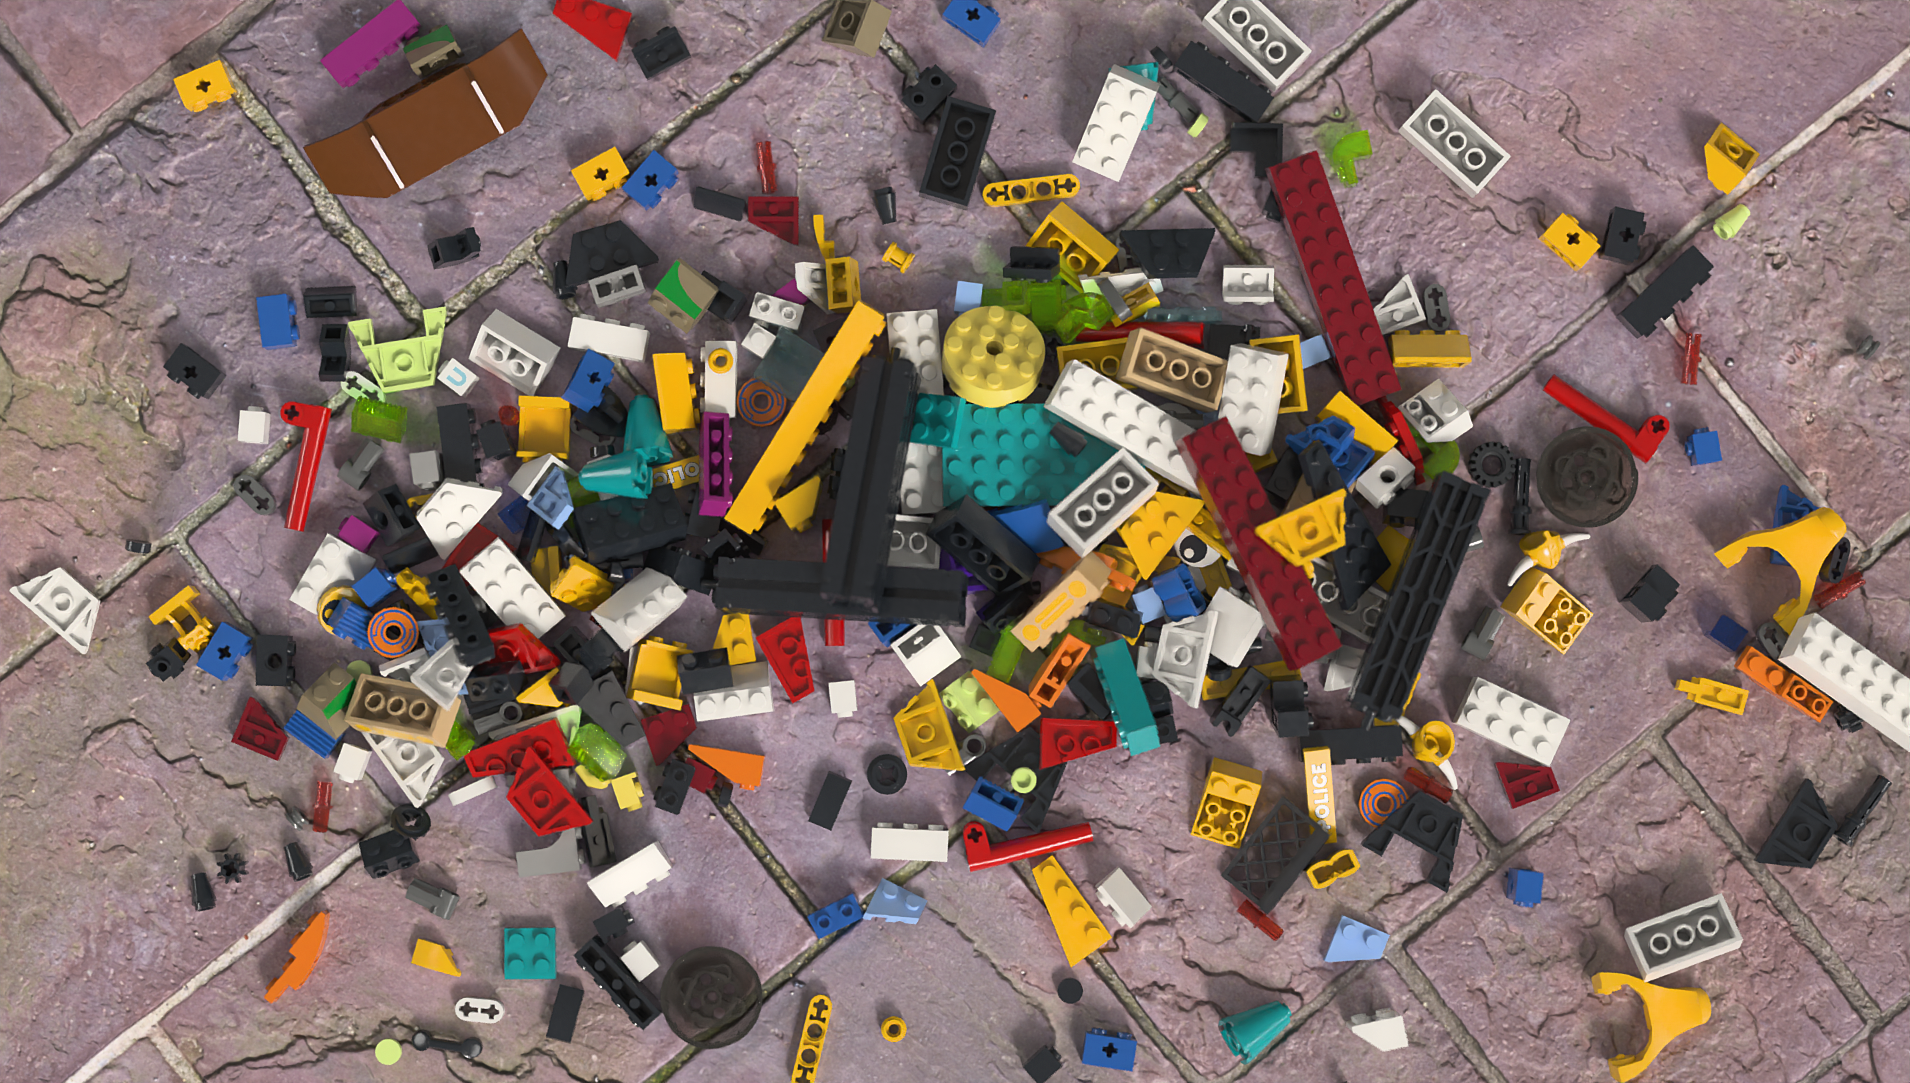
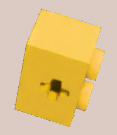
M221 60L173 79L184 106L190 111L194 110V112L206 109L209 103L216 100L217 102L226 101L232 97L231 94L237 92L228 69ZM208 83V84H209V86L207 87L208 91H207V92H204V91H203V90L205 89L204 84Z
M616 147L571 170L588 201L590 199H593V201L601 199L607 194L606 191L612 187H615V189L623 187L631 177ZM600 171L606 174L607 179L605 181L599 178Z
M1561 213L1538 239L1574 271H1578L1598 250L1600 245L1597 243L1598 239L1589 231L1584 232L1578 226L1579 222L1572 215ZM1570 236H1573L1575 238L1573 244L1569 245L1567 241Z
M850 256L825 259L829 310L837 314L849 313L853 310L858 300L861 299L858 261Z

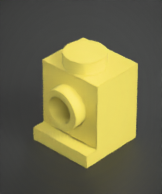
M638 772L611 780L620 809L627 807L628 812L643 807L641 797L644 796V791L640 781L635 782L634 779L639 776Z

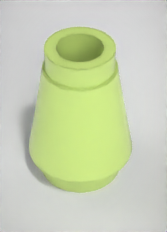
M1739 204L1717 218L1713 225L1715 233L1724 240L1733 238L1750 215L1749 209L1745 205Z

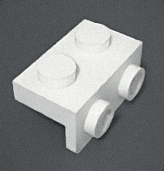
M1223 265L1222 296L1225 302L1232 305H1240L1243 302L1266 305L1268 302H1274L1273 265Z
M757 292L749 317L751 320H755L754 323L762 328L768 329L769 325L778 327V332L792 336L793 332L798 334L800 332L804 306Z

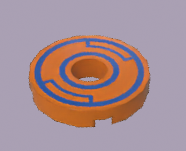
M757 377L743 384L738 392L736 403L738 412L746 422L757 427L772 426L782 418L786 410L787 399L785 391L779 383L771 378ZM760 395H765L769 399V404L765 409H759L755 406V399Z
M396 607L385 608L376 613L371 619L367 631L369 643L374 651L388 658H399L411 652L417 644L419 636L418 624L414 617L406 610ZM390 626H397L401 631V635L396 640H390L386 636V629Z
M1384 778L1373 780L1363 788L1359 795V813L1365 822L1377 828L1408 799V795L1404 788L1393 780ZM1385 796L1390 800V807L1386 811H1380L1377 807V801Z

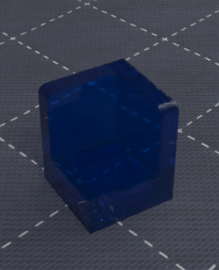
M519 496L497 513L512 534L515 535L525 528L529 513L532 510L527 506L529 502L523 496Z
M1721 615L1712 630L1706 631L1704 636L1727 652H1735L1749 631L1728 616Z

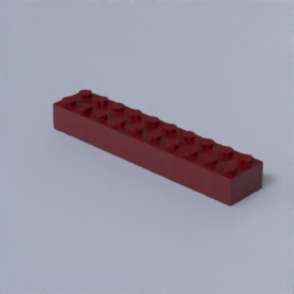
M1317 150L1265 168L1345 396L1359 406L1402 390Z
M1227 416L1175 441L1174 443L1288 670H1298L1342 647L1302 565L1296 567L1254 531L1255 528L1277 519V516Z

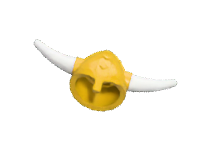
M1543 530L1532 532L1531 535H1525L1519 542V547L1525 557L1511 573L1507 582L1508 586H1512L1523 572L1535 565L1547 569L1555 568L1559 562L1561 550L1565 546L1575 541L1589 539L1590 534L1569 533L1560 536L1558 532Z
M1401 716L1400 720L1395 719L1413 739V756L1422 761L1433 762L1446 775L1452 789L1456 790V776L1448 761L1455 744L1454 734L1450 727L1444 722L1437 720L1419 727L1404 716Z

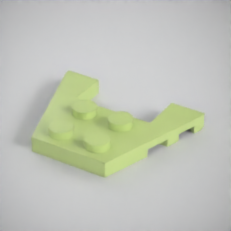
M446 307L423 310L426 336L376 344L372 319L348 322V326L353 332L383 393L435 386L447 316Z

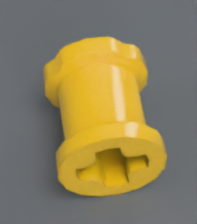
M893 241L885 252L882 261L892 263L900 268V272L904 274L913 261L915 254L907 253L897 247V243Z

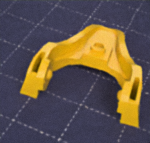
M1821 507L1792 523L1772 529L1749 531L1727 544L1721 550L1714 553V555L1728 569L1741 561L1742 556L1748 550L1747 547H1770L1778 551L1791 564L1800 578V596L1796 599H1790L1785 604H1781L1773 615L1777 623L1790 635L1798 619L1803 617L1808 608L1816 577L1823 561L1846 533V524L1834 510Z
M1599 972L1591 977L1595 994L1603 993L1609 995L1614 991L1620 990L1622 988L1621 985L1627 984L1640 995L1644 1002L1643 1009L1647 1029L1650 1030L1649 1041L1645 1049L1637 1055L1618 1054L1616 1057L1608 1059L1610 1075L1619 1083H1624L1647 1068L1662 1048L1672 1039L1693 1027L1706 1023L1711 1016L1710 999L1701 988L1662 987L1648 982L1644 983L1639 978L1621 973Z

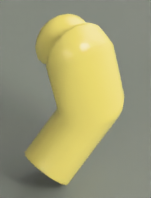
M585 762L574 769L587 787L604 789L611 783L612 776L609 772L604 771L601 774L592 773Z

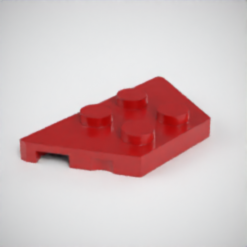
M1386 396L1375 399L1387 423L1384 425L1385 430L1398 440L1396 449L1415 467L1413 475L1415 485L1418 486L1426 482L1422 474L1425 472L1423 457L1402 412L1392 401L1388 402Z
M522 623L487 630L494 644L495 658L477 665L520 660L525 674L557 668L561 662Z
M529 746L516 772L512 786H510L506 795L508 801L538 836L589 825L594 822L534 748Z

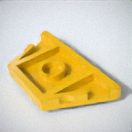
M1343 488L1259 526L1254 531L1296 567L1345 545V532L1343 531L1345 512H1343L1346 492Z
M1156 491L1151 498L1129 517L1120 529L1129 551L1145 580L1148 579L1205 504L1203 500Z
M573 556L569 560L570 567L567 570L562 569L558 579L554 580L550 586L551 596L582 612L596 609L598 605H601L610 598L614 582L607 581V574Z
M931 679L926 683L927 686L918 696L915 695L908 702L907 707L901 709L893 718L908 764L913 767L963 771L965 767L934 679Z

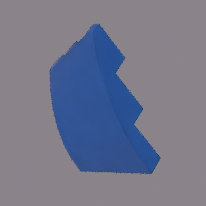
M1334 415L1324 419L1321 423L1306 427L1305 431L1296 435L1289 434L1285 439V442L1298 455L1312 441L1320 440L1347 488L1353 484L1375 455V451L1354 440V426Z
M1781 485L1777 497L1773 528L1799 520L1821 507H1816L1805 497L1800 498L1789 491L1788 486ZM1770 548V564L1792 567L1778 551Z
M1047 498L1026 506L1020 504L1000 511L998 508L987 511L1034 553L1064 547L1062 538L1047 523L1048 515L1051 512Z

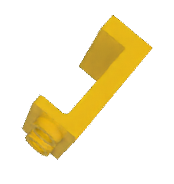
M519 396L520 423L516 457L522 458V462L527 463L550 453L562 462L563 460H569L572 404L561 397Z
M649 635L648 640L640 639L626 698L681 710L683 700H679L681 683L678 673L677 656L693 653L694 651L687 649V644L673 641L671 646L663 644L664 638Z

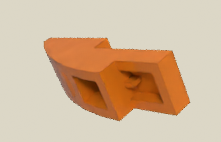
M1061 547L1035 553L1040 557L1039 564L1051 570L1055 566L1062 570V575L1081 559L1071 547ZM1092 551L1112 570L1107 580L1111 581V587L1121 592H1124L1125 588L1133 591L1137 582L1133 578L1115 570L1118 562L1114 558Z
M1746 646L1734 665L1735 668L1747 675L1751 681L1819 723L1834 702L1795 674H1791L1752 646Z
M327 910L320 913L316 911L307 921L309 927L304 933L299 931L290 943L293 946L289 952L296 957L295 960L291 957L282 967L284 973L280 978L274 977L265 988L268 992L264 998L271 1004L276 1002L289 986L294 990L300 989L312 973L322 953L328 933L330 913Z

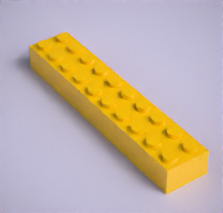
M858 300L724 519L748 534H751L753 529L759 531L767 517L764 514L766 508L772 510L775 505L774 502L781 495L777 493V490L780 486L783 488L787 486L794 474L790 469L793 465L799 466L807 453L803 449L806 443L812 445L820 431L816 428L819 422L825 423L833 411V408L830 407L832 401L836 400L838 402L847 387L843 383L847 378L853 379L860 367L856 362L860 356L866 357L872 348L873 343L870 342L874 334L879 336L887 322L883 320L885 317L884 313L863 300Z

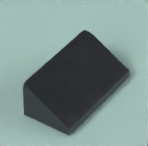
M696 187L695 209L736 221L742 220L747 205L744 199L703 187Z
M356 286L312 287L305 289L303 297L306 318L357 316Z
M533 510L529 513L516 554L517 558L532 563L535 562L547 521Z
M725 516L721 518L718 529L720 532L723 529H726L731 535L736 532L757 556L761 555L769 542L767 538L754 530L751 534H748L724 519Z
M425 537L382 555V560L388 569L397 574L407 567L416 566L437 557L439 554L429 537Z

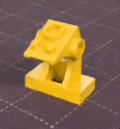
M188 585L152 613L149 618L154 625H162L169 620L181 635L177 638L179 643L186 650L190 648L197 653L207 647L214 636L212 630L215 626L208 617L205 616L203 618L191 603L200 593L195 586ZM189 615H192L198 625L189 633L181 622Z

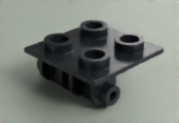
M1210 324L1208 354L1228 361L1231 345L1240 343L1250 345L1249 340L1260 338L1261 327H1254L1251 324H1244V326Z

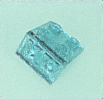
M782 327L776 336L774 345L753 373V377L794 403L825 354Z

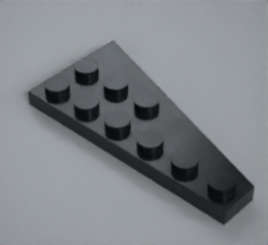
M1315 440L1298 455L1306 485L1310 486L1314 500L1311 503L1343 488L1346 492L1343 512H1345V523L1343 525L1345 545L1326 553L1328 563L1333 566L1336 577L1333 579L1335 588H1339L1342 601H1339L1341 610H1349L1391 566V563L1320 440Z

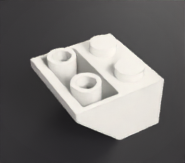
M1437 379L1398 407L1403 416L1426 442L1453 441L1473 427L1468 410L1440 379Z
M917 625L891 644V647L920 686L961 657L940 626Z
M1116 867L1095 885L1098 889L1095 895L1105 907L1110 904L1114 908L1111 914L1122 927L1127 924L1131 928L1152 907L1119 867Z
M1391 1008L1376 1010V1015L1366 1016V1013L1351 1016L1350 1021H1345L1346 1027L1382 1051L1409 1046L1402 1015L1391 1010Z

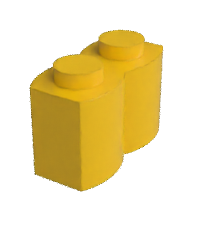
M1342 848L1332 852L1327 859L1311 862L1305 868L1304 873L1310 886L1319 889L1329 886L1337 877H1346L1355 873L1359 869L1360 864L1352 849Z

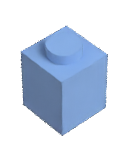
M958 281L954 314H959L960 316L971 309L980 307L983 284Z
M1148 584L1134 589L1135 595H1132L1130 600L1134 610L1143 612L1141 624L1166 615L1161 599L1154 592L1153 587L1149 589Z

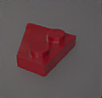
M748 196V222L794 246H799V196Z
M249 697L231 742L280 761L290 737L256 698Z
M690 704L681 706V710L672 709L641 720L656 766L661 765L697 729Z
M1506 762L1494 763L1511 809L1560 791L1551 767Z

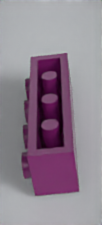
M396 0L320 61L342 88L346 86L351 87L359 81V76L366 70L369 72L375 69L380 63L379 60L385 55L390 56L399 49V44L407 39L409 41L417 36L419 33L418 29L422 26L401 0Z
M704 411L700 422L699 515L724 517L727 507L732 506L733 493L729 492V485L732 484L733 472L729 470V463L732 461L733 451L732 448H729V441L732 439L729 413Z

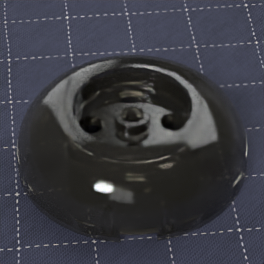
M1578 427L1559 434L1545 447L1538 460L1536 486L1540 499L1553 516L1575 527H1599L1616 520L1628 509L1638 487V469H1636L1631 450L1618 436L1598 427ZM1576 456H1581L1584 460L1583 465L1580 467L1574 464ZM1599 467L1604 468L1606 471L1604 478L1598 477L1596 470ZM1581 474L1587 475L1588 480L1586 483L1582 482ZM1565 478H1569L1572 481L1570 489H1565L1562 485V481ZM1587 490H1592L1595 493V497L1591 501L1585 497Z
M720 946L699 947L678 958L667 971L660 993L661 1009L670 1029L684 1042L703 1049L723 1048L744 1038L756 1024L763 1002L762 985L754 967L739 953ZM703 974L711 976V982L707 985L703 984L700 980ZM726 984H732L735 987L733 994L725 993L724 986ZM715 991L717 999L710 1000L708 993ZM697 997L701 1000L699 1008L691 1006L692 998ZM718 1007L723 1008L725 1011V1015L722 1018H717L714 1015V1010Z

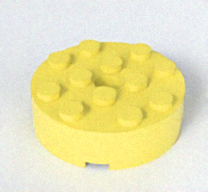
M999 306L974 308L957 317L948 328L941 357L942 372L949 381L951 389L961 398L966 399V401L983 407H1006L1008 403L1024 400L1037 387L1045 358V344L1038 328L1019 312Z

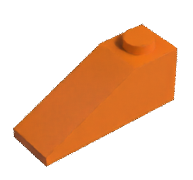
M1068 633L1042 663L1029 683V697L1051 708L1091 647L1090 644Z
M976 669L971 672L1016 732H1019L1041 715L1039 711L1042 707L1037 700L1028 697L1026 693Z
M689 744L688 750L734 783H740L739 788L754 790L755 786H761L766 756Z

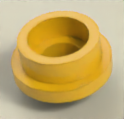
M715 349L708 357V365L713 372L724 374L732 368L733 356L726 349ZM718 357L725 358L726 362L724 365L719 366L716 364Z
M888 1017L882 1023L881 1033L890 1042L900 1041L906 1034V1024L900 1017ZM896 1024L899 1028L898 1032L891 1033L889 1026Z

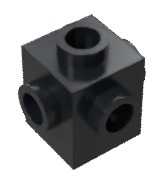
M173 637L165 645L159 643L149 652L151 657L146 662V665L155 677H159L164 682L170 676L175 679L184 671L185 668L183 666L191 657V654Z

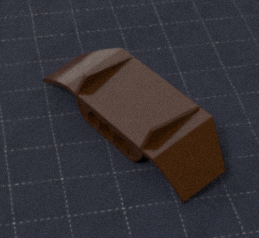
M519 28L505 40L468 63H457L443 68L379 103L366 113L362 121L334 135L307 144L303 149L330 194L389 198L519 127L548 74L523 29Z

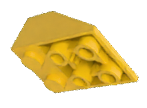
M1533 567L1524 572L1500 606L1516 621L1562 654L1566 653L1593 615L1591 611L1549 575Z
M1214 757L1205 782L1191 835L1239 849L1261 788L1262 771Z

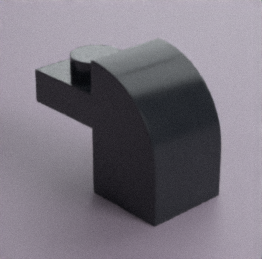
M474 227L465 228L455 236L434 240L427 245L434 270L455 266L478 258L481 251V241Z
M322 324L319 339L322 355L318 374L320 382H345L347 370H350L351 341L348 324Z

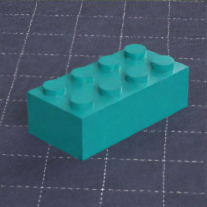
M1122 638L1095 647L1097 657L1093 658L1096 673L1100 684H1102L1107 704L1110 706L1114 724L1118 728L1123 749L1129 748L1131 756L1160 747L1156 724L1125 639Z

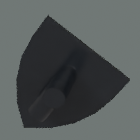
M603 387L601 392L605 395L598 407L593 406L588 413L578 408L573 414L576 420L594 432L605 436L625 437L628 412L621 399L609 387Z

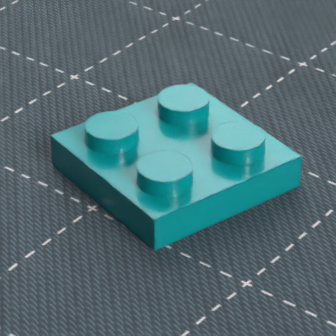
M919 392L910 442L919 445L957 449L966 399Z
M556 927L504 928V979L557 978Z

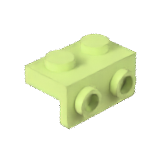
M970 670L939 693L944 705L953 712L960 726L966 729L968 733L974 731L1000 711Z

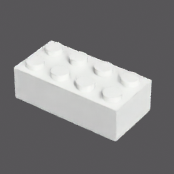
M1220 0L1202 21V25L1273 92L1290 77L1312 52L1259 0Z
M1114 64L1072 162L1119 182L1160 87V83Z
M1436 89L1398 131L1472 198L1478 194L1511 157Z
M1240 343L1231 345L1218 419L1227 416L1244 452L1262 456L1271 453L1289 354Z
M1122 448L1049 513L1047 523L1083 558L1156 493L1159 483Z
M497 537L460 569V573L506 626L522 623L539 639L566 616L561 607L500 537Z
M1473 677L1452 723L1537 763L1550 766L1570 719L1482 678Z
M1722 893L1626 928L1624 938L1644 983L1740 948L1743 941Z

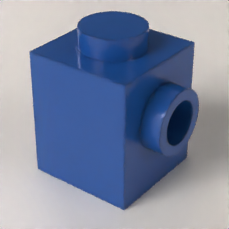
M1709 427L1695 429L1693 430L1694 434L1687 436L1684 448L1686 455L1690 456L1691 466L1722 461L1717 431L1709 432Z

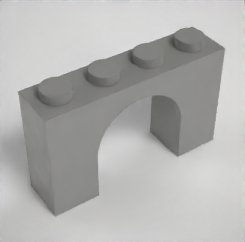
M571 768L552 770L574 796L573 788H577L576 774L571 773ZM515 775L507 776L508 789L512 786ZM579 826L562 831L560 838L550 847L516 852L519 878L581 870L582 864H586L585 850L580 849L579 839L583 838L582 827Z

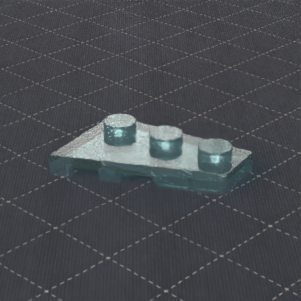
M1152 307L1151 309L1148 308L1145 313V322L1179 321L1220 324L1222 322V311H1216V307H1201V310H1191V307H1176V309Z

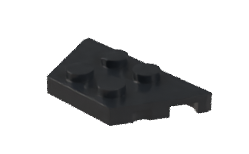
M621 220L576 232L572 235L565 287L568 289L589 283V280L634 265L642 268L656 264L659 258Z
M1215 228L1120 230L1119 239L1121 242L1125 241L1130 248V255L1135 262L1140 264L1141 270L1147 279L1197 278L1216 231Z
M1805 778L1754 858L1755 862L1808 869L1813 867L1838 828V825L1833 816L1827 811V806L1817 794L1811 780Z

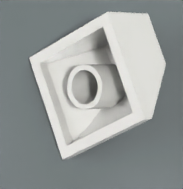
M550 453L522 464L508 483L512 489L528 501L533 498L555 466L565 474L570 497L573 496L581 484L579 482V474Z

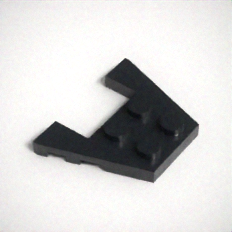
M1028 727L965 765L964 771L977 781L979 777L984 779L996 764L1001 766L1011 776L1018 768L1026 767L1031 769L1036 776V785L1030 792L1037 799L1020 819L1038 833L1067 762L1040 769V735L1034 729Z
M1417 790L1374 829L1360 845L1382 857L1394 834L1399 835L1437 857L1425 881L1447 893L1450 886L1449 879L1451 871H1453L1455 848L1458 845L1463 814Z

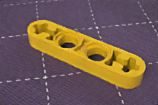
M1072 174L988 184L984 188L983 200L990 207L1067 199L1077 195L1080 183L1078 178ZM1066 180H1070V183L1076 186L1072 188L1070 193L1067 192L1066 188L1058 189L1059 194L1054 195L1055 185L1053 181H1058L1057 186L1065 184ZM1045 182L1050 185L1051 191L1048 195L1041 196L1037 193L1036 187L1039 183ZM1021 185L1025 188L1026 194L1023 198L1016 199L1012 196L1011 190L1014 186ZM1003 187H1008L1007 195L1009 200L1007 201L1004 200L1005 195L998 196L997 201H992V198L986 195L990 194L991 189H995L996 193L1004 192Z
M825 994L815 995L809 1004L791 1083H799V1081H796V1077H801L803 1068L798 1069V1064L807 1068L814 1067L813 1072L808 1070L806 1079L810 1080V1083L815 1081L832 1011V1001ZM820 999H824V1004L828 1005V1009H823L821 1018H826L825 1022L819 1019H810L811 1014L816 1016L817 1007L814 1006V1002L818 1003ZM813 1023L819 1024L822 1028V1034L817 1038H813L808 1034V1027ZM807 1048L813 1049L816 1053V1059L811 1063H807L802 1059V1052Z

